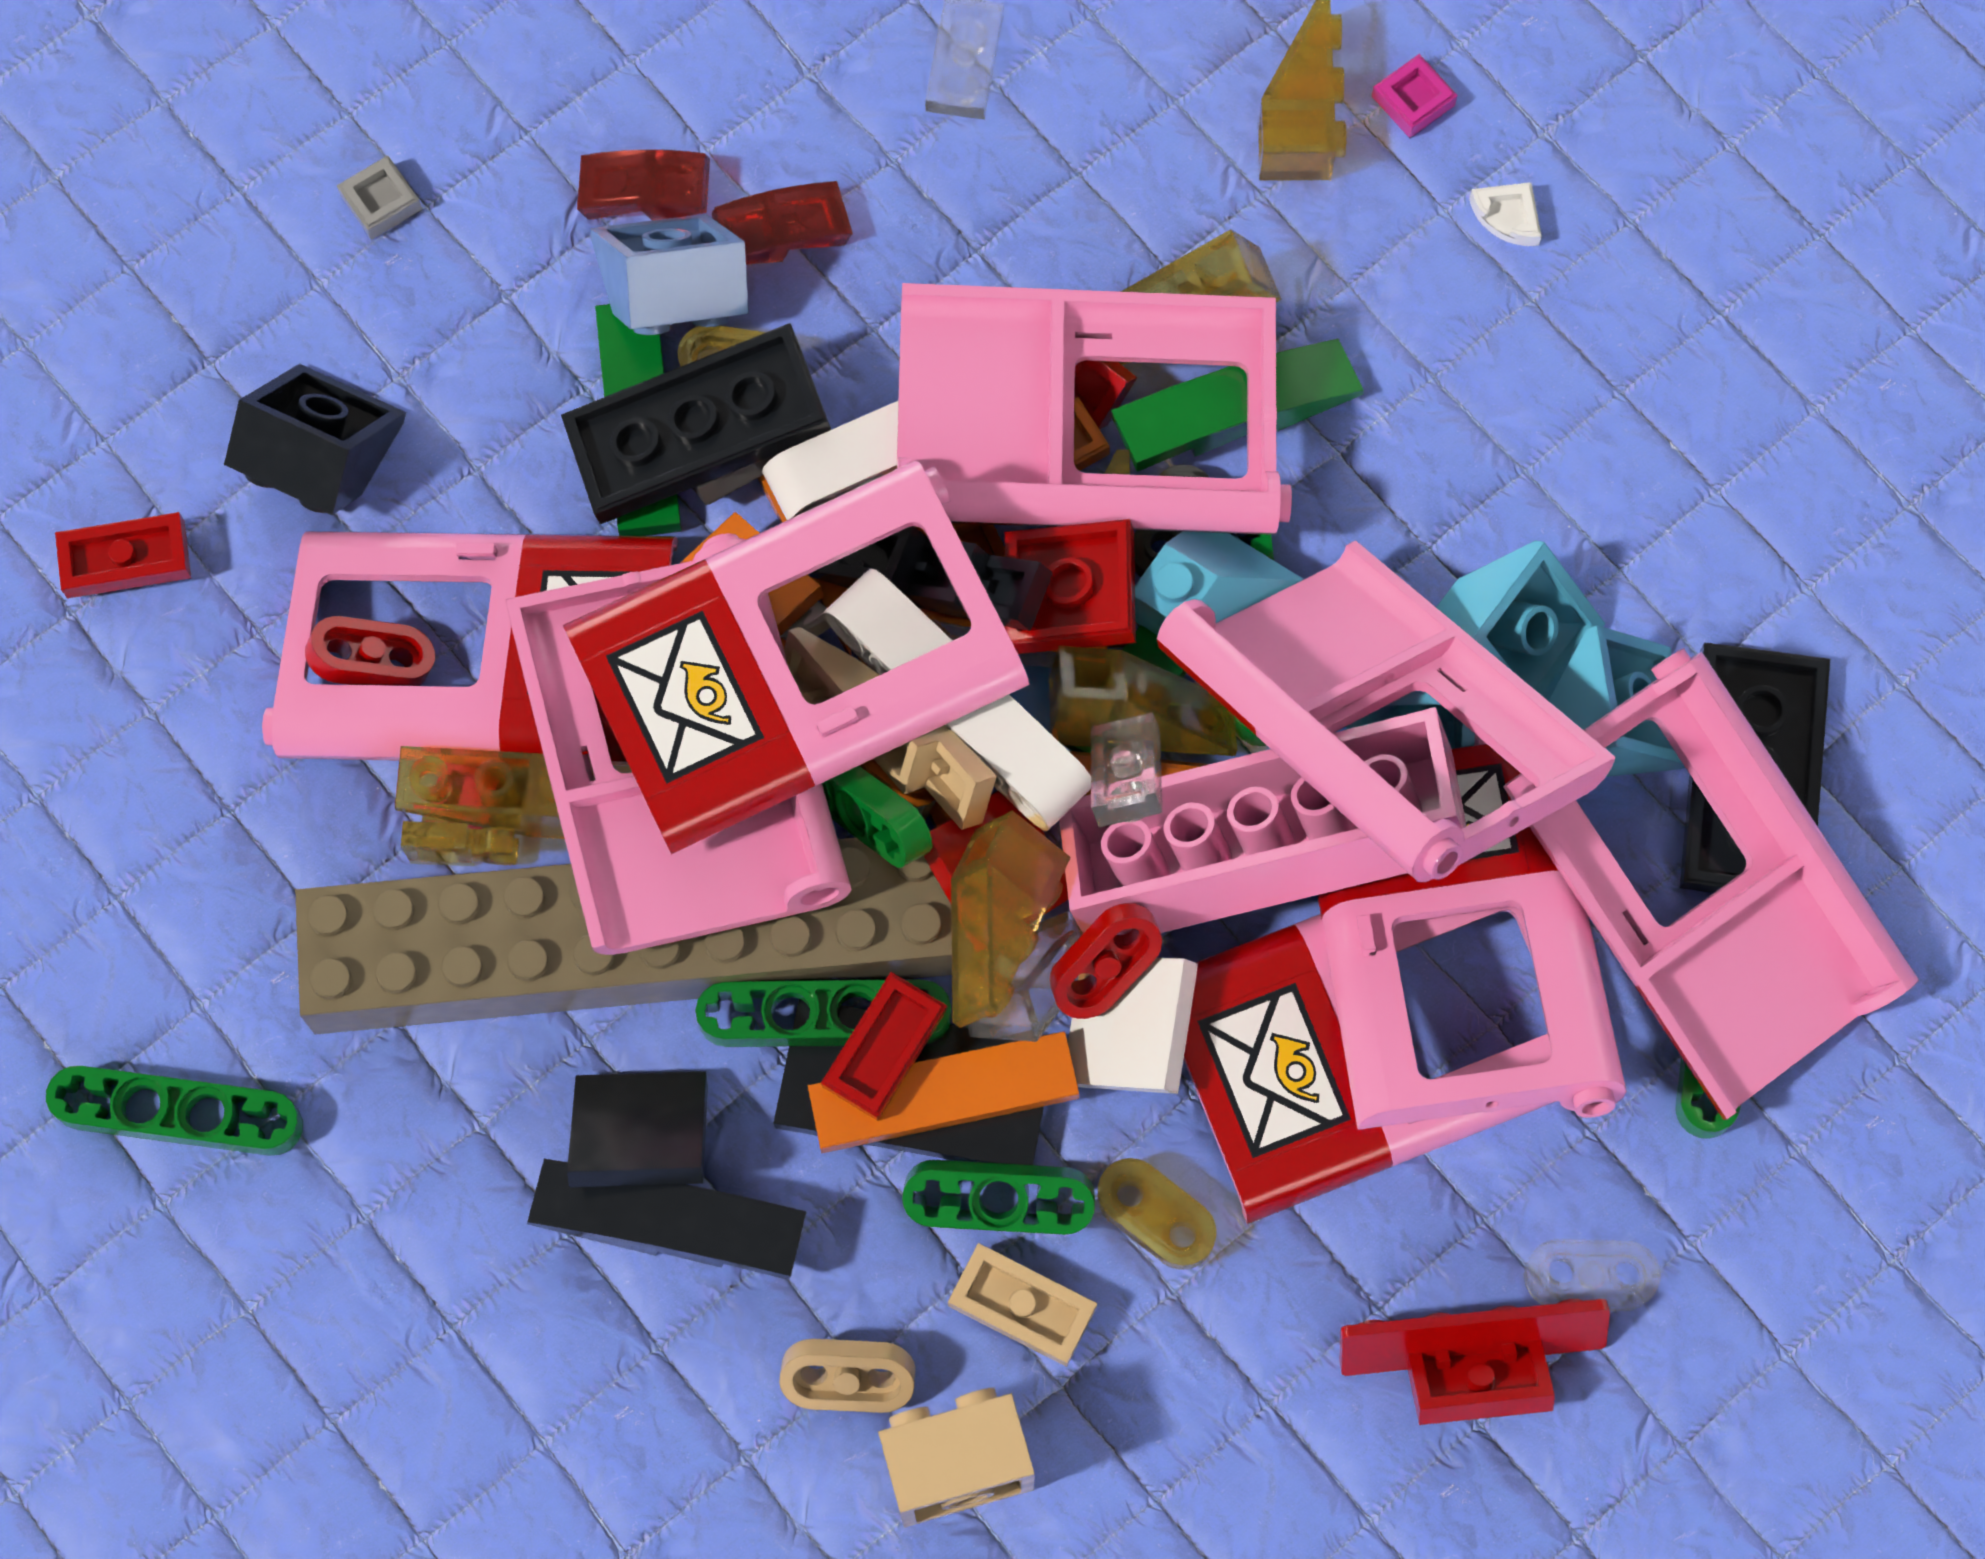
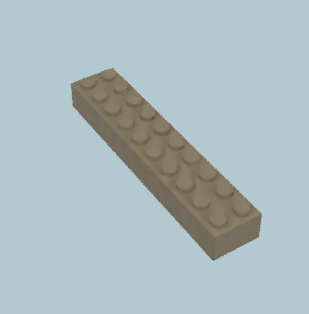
M857 838L838 839L852 890L847 897L831 906L615 955L599 954L592 949L571 864L295 889L300 1016L316 1035L698 999L705 989L721 982L886 980L890 972L902 979L957 975L958 960L953 907L924 856L904 867L897 868Z

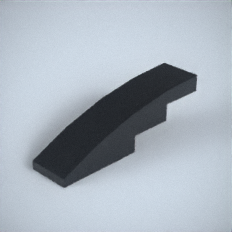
M914 526L907 527L808 574L810 577L850 588L863 574L872 568L890 580L918 608L969 619L928 537ZM961 542L1003 626L1031 631L1053 572L1038 561L989 555L976 543Z
M545 1158L543 1160L527 1221L528 1225L654 1256L659 1252L720 1268L725 1264L787 1280L791 1277L806 1211L688 1184L569 1188L568 1162Z

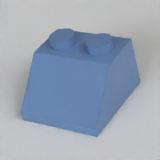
M701 214L590 228L591 241L612 313L628 328L633 329L635 333L642 335L662 334L670 331V324L692 321V324L700 327H716L727 324L729 316L749 314L745 241L709 215Z

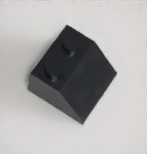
M298 364L239 399L224 465L244 474L248 481L257 486L275 488L298 499L303 507L311 511L334 515L363 494L401 429L406 412L302 364Z

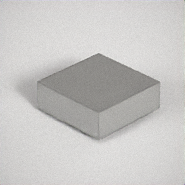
M388 155L337 185L340 196L371 240L422 210L418 197Z

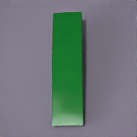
M1338 338L1276 353V432L1364 395V389ZM1229 366L1168 387L1111 410L1112 420L1136 471L1144 470L1188 450H1192L1194 457L1246 436L1247 375L1245 371L1240 367Z

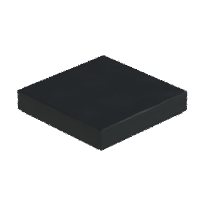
M706 1071L576 1075L567 1167L569 1188L703 1183L708 1095Z

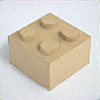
M995 1388L977 1390L956 1398L957 1409L933 1416L930 1414L929 1407L907 1410L889 1418L891 1428L878 1431L904 1528L1034 1491L1035 1473L1012 1393L997 1397Z

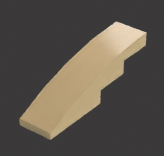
M801 627L790 629L788 632L784 652L789 670L803 698L810 704L822 703L879 676L877 672L858 659ZM946 725L874 758L876 763L903 794L926 788L961 830L983 823L997 775Z

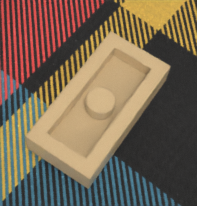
M978 1243L948 1300V1307L1067 1367L1097 1308V1303Z

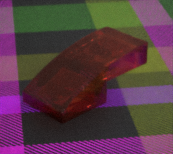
M621 150L581 155L577 210L588 220L640 211L651 220L707 213L710 158L705 153L678 150Z
M837 181L797 185L754 194L719 205L711 213L714 220L745 241L746 265L783 262L789 250L845 246L853 234Z

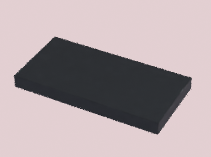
M791 323L561 414L593 513L600 525L779 454L793 446L832 430Z
M1704 642L1700 652L1704 654L1818 826L1830 659ZM1689 774L1680 888L1715 893L1745 870L1746 859Z
M801 999L798 1001L793 1030L805 1025L809 1019L810 1008ZM841 1005L838 1011V1019L846 1027L855 1029L866 1010ZM950 1025L942 1038L924 1046L914 1063L1028 1038ZM789 1046L773 1122L775 1128L818 1136L807 1085L822 1082L844 1046ZM1044 1106L865 1145L954 1161L1034 1165Z

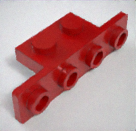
M1567 1299L1556 1304L1528 1307L1500 1306L1489 1311L1461 1314L1433 1313L1422 1318L1394 1321L1367 1320L1355 1325H1346L1340 1329L1339 1363L1341 1373L1344 1376L1408 1370L1419 1425L1553 1411L1555 1394L1545 1355L1605 1348L1610 1310L1606 1299L1585 1301L1581 1299Z

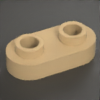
M805 1339L793 1344L785 1352L782 1359L779 1383L784 1396L793 1404L805 1409L886 1413L903 1407L910 1400L914 1391L916 1370L915 1363L910 1354L900 1346L892 1343ZM808 1366H823V1368L813 1369ZM875 1369L888 1370V1372H879Z

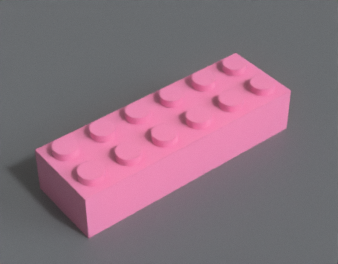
M1436 707L1332 733L1432 822L1450 819L1460 829L1467 826L1452 749ZM1271 749L1086 795L1059 819L1069 909L1082 933L1104 911L1123 903H1134L1147 908L1153 914L1160 933L1407 873ZM1132 929L1123 930L1117 935L1126 934Z

